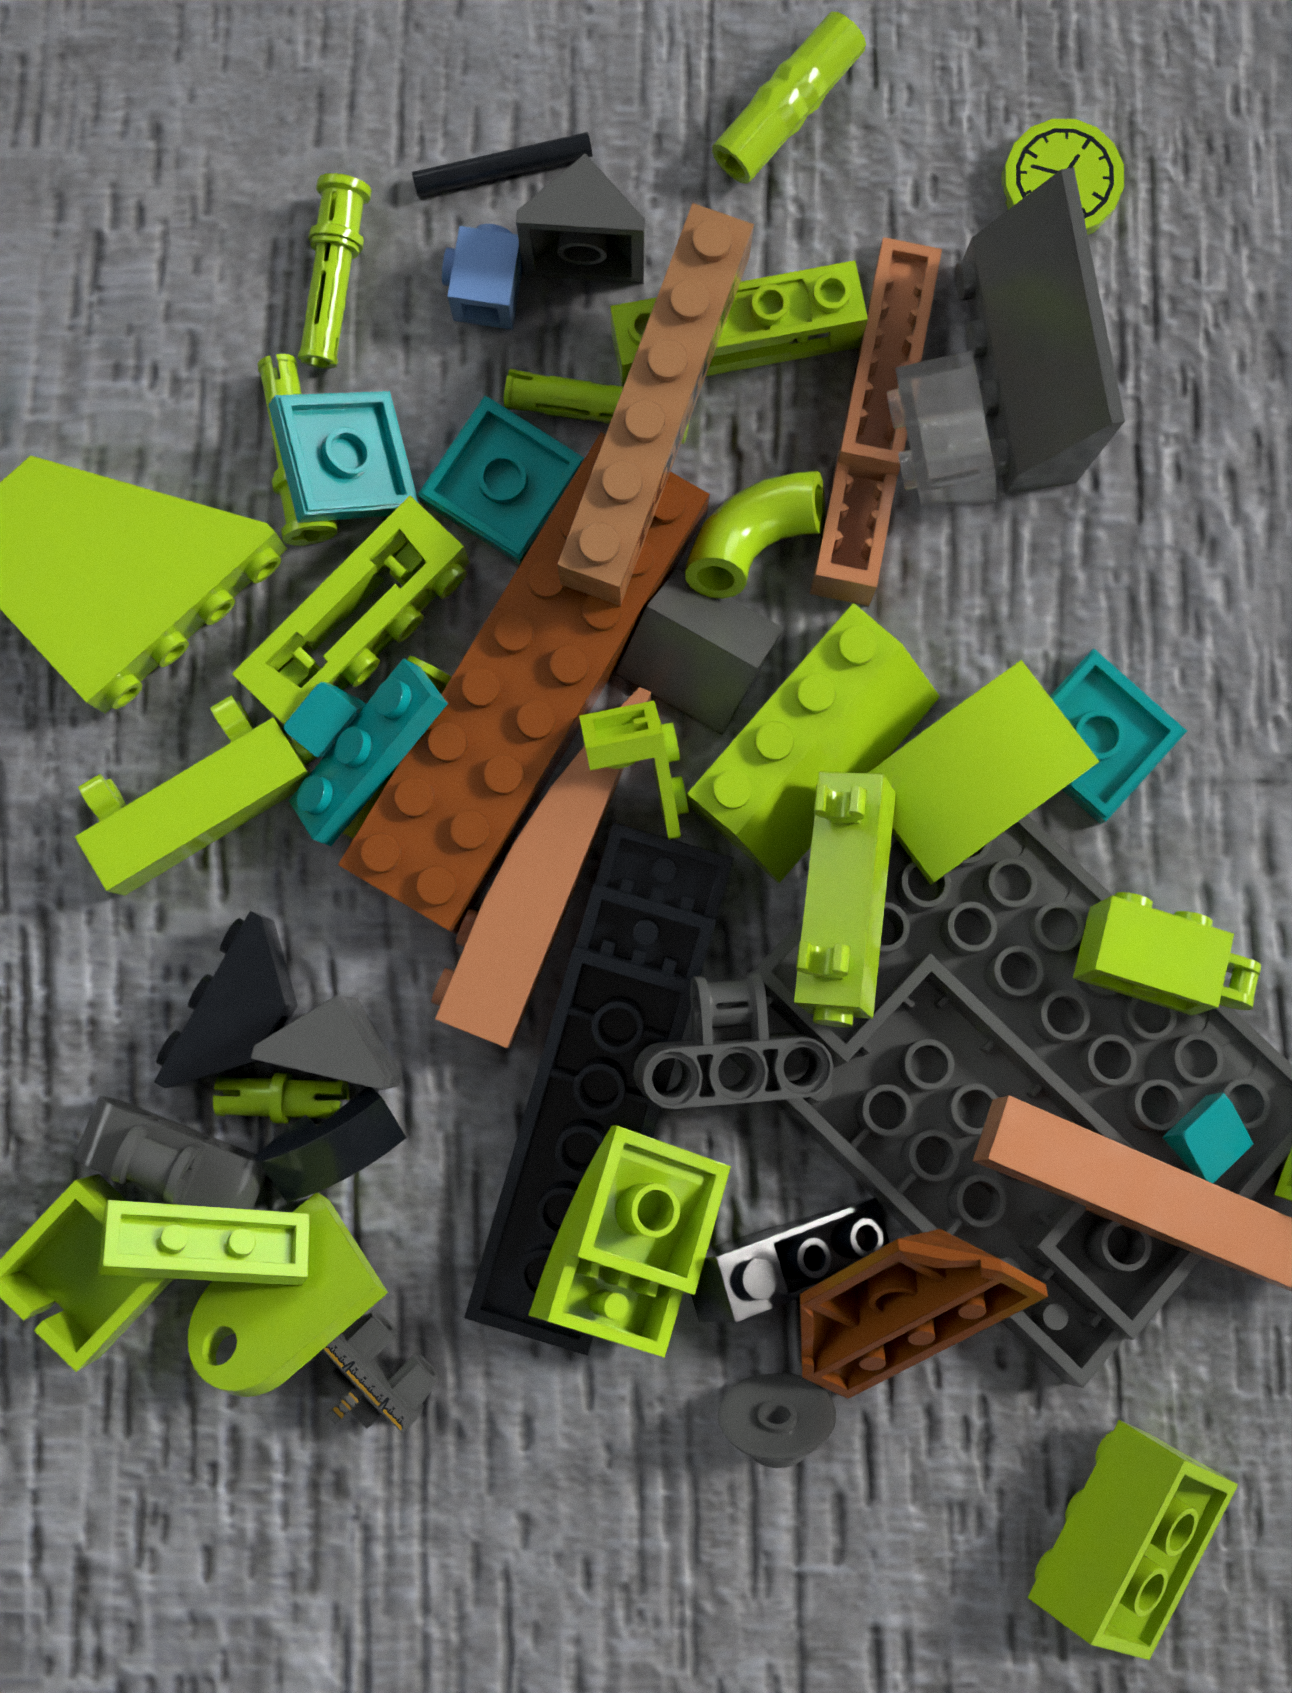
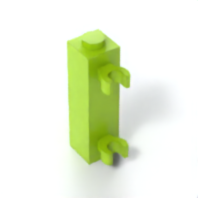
M230 695L210 707L231 743L128 805L125 804L120 791L112 779L105 780L102 774H98L78 786V789L90 809L99 819V822L74 837L105 890L125 896L294 794L304 779L311 774L312 770L308 763L315 760L316 757L287 734L284 730V725L274 717L255 728L241 702H237L233 695Z
M819 772L814 803L815 817L802 934L798 946L797 979L794 1003L809 1014H813V1022L816 1024L832 1027H852L853 1017L873 1019L896 797L895 790L884 774Z

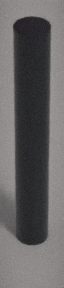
M588 132L413 171L412 176L416 193L419 197L573 162L584 154L590 158L593 157Z

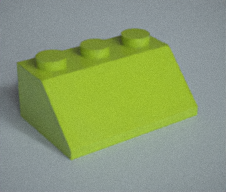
M1118 1420L1114 1430L1109 1432L1100 1442L1095 1455L1096 1465L1084 1488L1078 1491L1070 1500L1065 1512L1066 1523L1053 1548L1045 1552L1039 1560L1035 1570L1036 1581L1027 1598L1090 1645L1150 1660L1238 1484L1153 1435Z

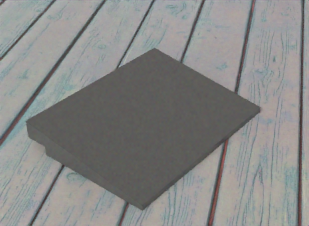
M1028 815L932 885H930L892 834L873 1019L853 1017L852 1027L820 1025L813 1022V1014H809L794 1003L797 979L796 964L803 919L752 971L759 972L764 982L769 1033L792 1032L813 1038L827 1048L834 1065L830 1082L817 1095L807 1098L774 1101L872 1197L877 1198V1201L909 1233L915 1235L942 1229L1046 1284L1047 1298L1011 1315L1001 1322L1065 1384L1084 1388L1124 1339L1134 1340L1203 1256L1086 1211V1206L973 1162L992 1100L1010 1095L1195 1175L1162 1137L1206 1095L1223 1092L1233 1103L1254 1144L1213 1184L1251 1200L1287 1157L1292 1147V1064L1232 1008L1219 1005V1008L1196 1015H1188L1073 979L1089 908L1112 896V894ZM739 1001L721 1003L719 1006L738 1004ZM804 1047L792 1050L784 1060L783 1069L789 1081L801 1078L809 1067V1057ZM736 1052L728 1055L744 1072L746 1071L745 1059L741 1053Z

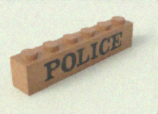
M692 203L559 558L557 568L560 585L621 606L747 266L754 224Z

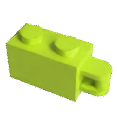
M1117 892L1114 896L1112 895L1089 908L1073 979L1188 1015H1196L1219 1008V1005L1238 1010L1253 1009L1254 995L1262 965L1255 960L1230 953L1234 933L1212 927L1213 920L1211 918L1189 911H1177L1173 915L1152 908L1153 901L1151 899L1129 892ZM1226 972L1232 973L1229 988L1223 986Z

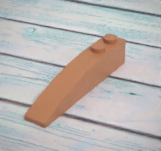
M639 687L620 707L651 701V691ZM584 745L550 787L513 843L483 900L479 912L469 909L463 919L456 938V944L464 947L455 971L449 968L443 970L432 996L431 1003L440 1006L435 1018L436 1020L505 1048H512L624 768L612 769L605 767L590 770Z

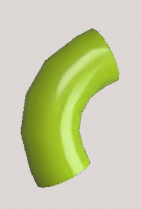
M796 472L763 479L730 496L703 523L686 564L685 578L689 586L699 594L710 598L723 599L734 597L744 590L747 585L751 564L764 548L784 538L821 534L825 522V493L820 472Z

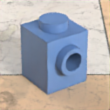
M481 224L477 228L459 226L456 249L446 248L442 266V284L449 286L447 297L454 321L513 330L523 273L518 234H512L508 229L495 224Z

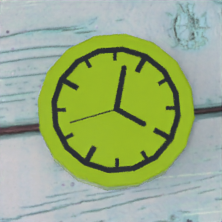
M1050 119L1030 127L1014 143L1001 173L1002 186L1007 198L1005 201L1007 209L1009 210L1061 169L1074 167L1087 235L1096 232L1111 217L1124 189V163L1115 144L1099 128L1077 119Z

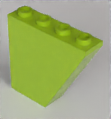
M31 455L0 482V610L83 700L104 714L111 708L119 709L131 702L141 691L143 686L141 681L157 666L166 667L175 662L188 648L189 642L187 639L205 623L213 625L224 618L235 604L234 597L250 582L256 584L268 578L280 565V555L287 550V547L277 533L265 522Z

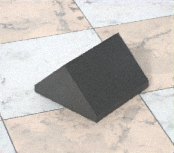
M586 154L582 155L517 210L516 227L524 276L644 284L645 218Z
M677 568L646 606L616 671V676L638 688L641 687L651 691L653 697L723 736L784 628L730 597L723 599L710 598L699 594L687 583L685 572Z
M339 995L332 997L254 1045L251 1059L381 1090L400 1086L402 1078L401 1070L358 998Z

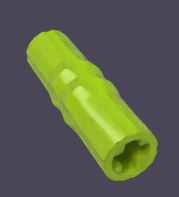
M831 11L791 57L778 66L771 79L759 87L747 107L712 145L714 159L734 180L744 184L749 183L785 141L799 131L807 116L819 108L827 93L865 51V38L853 21L839 12Z

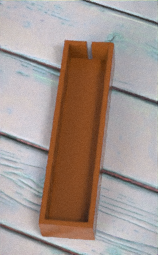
M602 432L598 435L441 695L447 701V706L399 763L338 866L456 935L469 909L473 908L580 729L579 715L588 714L625 654L646 606L672 575L707 516L710 494L670 472L621 606L560 585L557 564L606 434Z

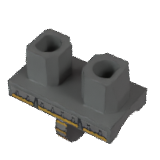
M376 1308L356 1320L323 1349L355 1384L353 1385L338 1368L333 1370L323 1380V1383L339 1399L326 1415L336 1424L350 1411L368 1429L381 1414L364 1397L366 1395L403 1434L417 1420L424 1408L422 1402L426 1399L440 1375L417 1352L394 1374L377 1355L396 1337L398 1332L391 1322Z

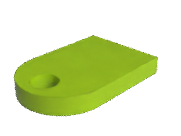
M318 1192L314 1193L293 1211L294 1213L309 1214L308 1278L302 1286L212 1281L200 1296L189 1323L188 1351L193 1367L198 1375L213 1387L240 1397L258 1396L274 1390L287 1381L388 1293L330 1200ZM235 1333L237 1345L232 1357L224 1364L218 1365L216 1354L220 1343L227 1336Z

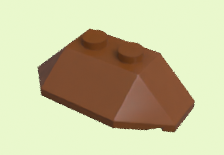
M942 1229L898 1238L800 1293L802 1378L849 1399L1047 1298L1046 1284Z

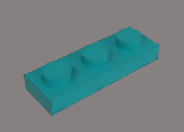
M404 658L401 660L388 678L378 687L376 693L360 711L351 725L341 733L330 751L323 757L311 774L304 779L298 790L290 798L291 806L313 840L332 846L447 706V701L418 665Z

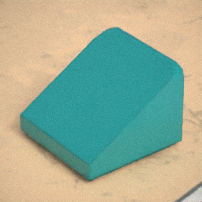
M320 682L286 721L284 730L316 758H323L366 704L357 697L330 683Z
M1223 1092L1206 1095L1162 1137L1197 1177L1214 1183L1254 1144L1233 1103Z

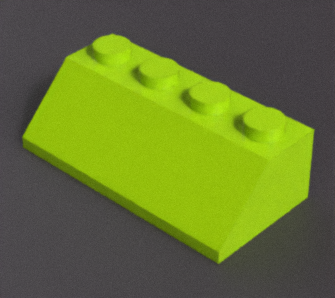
M853 603L690 789L686 796L688 806L777 883H780L811 847L815 817L814 803L819 772L869 773L891 755L940 698V695L903 644Z

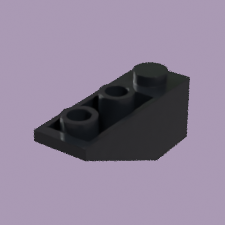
M868 1198L741 1236L708 1248L695 1295L691 1294L698 1321L736 1323L800 1297V1293L889 1244L890 1241L877 1198Z

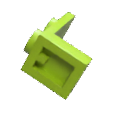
M655 700L579 715L590 770L605 767L620 769L631 766L636 761L652 758L658 798L668 840L680 838L681 833L677 815L689 813L682 776L671 777L669 762L680 760L678 742L673 722L661 724Z

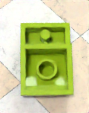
M1020 660L871 770L869 774H884L895 790L892 834L930 885H932L1100 761L1024 662Z
M612 1125L596 1151L566 1212L542 1273L529 1316L665 1358L683 1293L695 1295L731 1166L626 1128Z

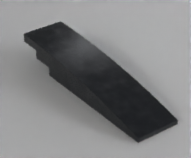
M616 822L612 823L577 941L568 963L467 1306L465 1319L588 1356L593 1335L529 1316V1312L566 1212L586 1170L611 1126L617 1125L653 1138L661 1106L652 1102L636 1086L633 1076L634 1063L640 1052L649 1045L682 1040L691 1009V979L701 974L734 857L677 840H668L666 837ZM676 1058L662 1060L656 1065L652 1075V1082L656 1091L665 1092L667 1090Z

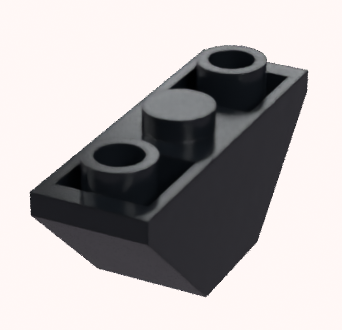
M250 911L245 921L238 918L230 926L220 945V951L225 956L214 976L206 974L197 984L188 1002V1007L194 1010L182 1032L175 1030L171 1033L157 1056L156 1064L162 1066L154 1083L163 1088L181 1087L263 1062L251 1059L254 1045L287 1026L298 1006L274 920L265 915Z

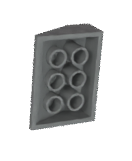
M1073 167L1058 171L973 236L962 262L957 263L955 268L957 294L960 301L968 300L972 320L968 321L966 327L968 351L972 359L979 358L983 380H979L977 387L978 404L982 416H990L994 438L989 441L990 466L995 476L1002 475L1005 494L1077 483L1125 422Z

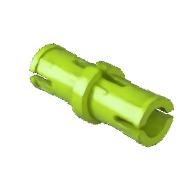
M275 1073L272 1079L219 1075L214 1089L223 1091L225 1096L213 1095V1109L216 1116H269L272 1122L287 1124L291 1117L302 1118L304 1115L308 1118L328 1119L344 1106L340 1100L349 1101V1085L347 1081L293 1080V1076L290 1073Z

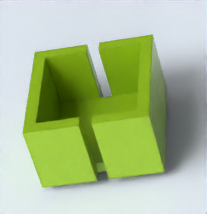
M100 1174L75 1180L0 1259V1298L23 1321L50 1309L55 1303L63 1309V1311L42 1320L34 1331L75 1372L99 1359L174 1280L171 1278L99 1275L104 1208L108 1200L127 1201Z

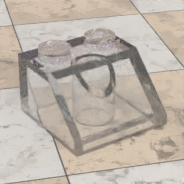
M965 351L895 368L899 388L887 391L893 428L906 426L910 450L898 452L905 490L918 488L921 506H964L997 503L996 474L973 351Z

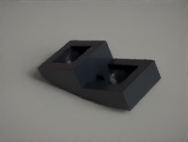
M366 1087L319 1126L304 1115L254 1155V1158L286 1202H290L319 1192L352 1176L387 1154L407 1137L382 1096L373 1088Z

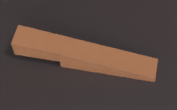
M886 237L882 239L867 309L868 321L858 353L809 594L869 606L876 591L897 477L903 462L941 258L942 249Z
M1010 1095L992 1100L973 1162L1086 1206V1211L1292 1292V1217Z

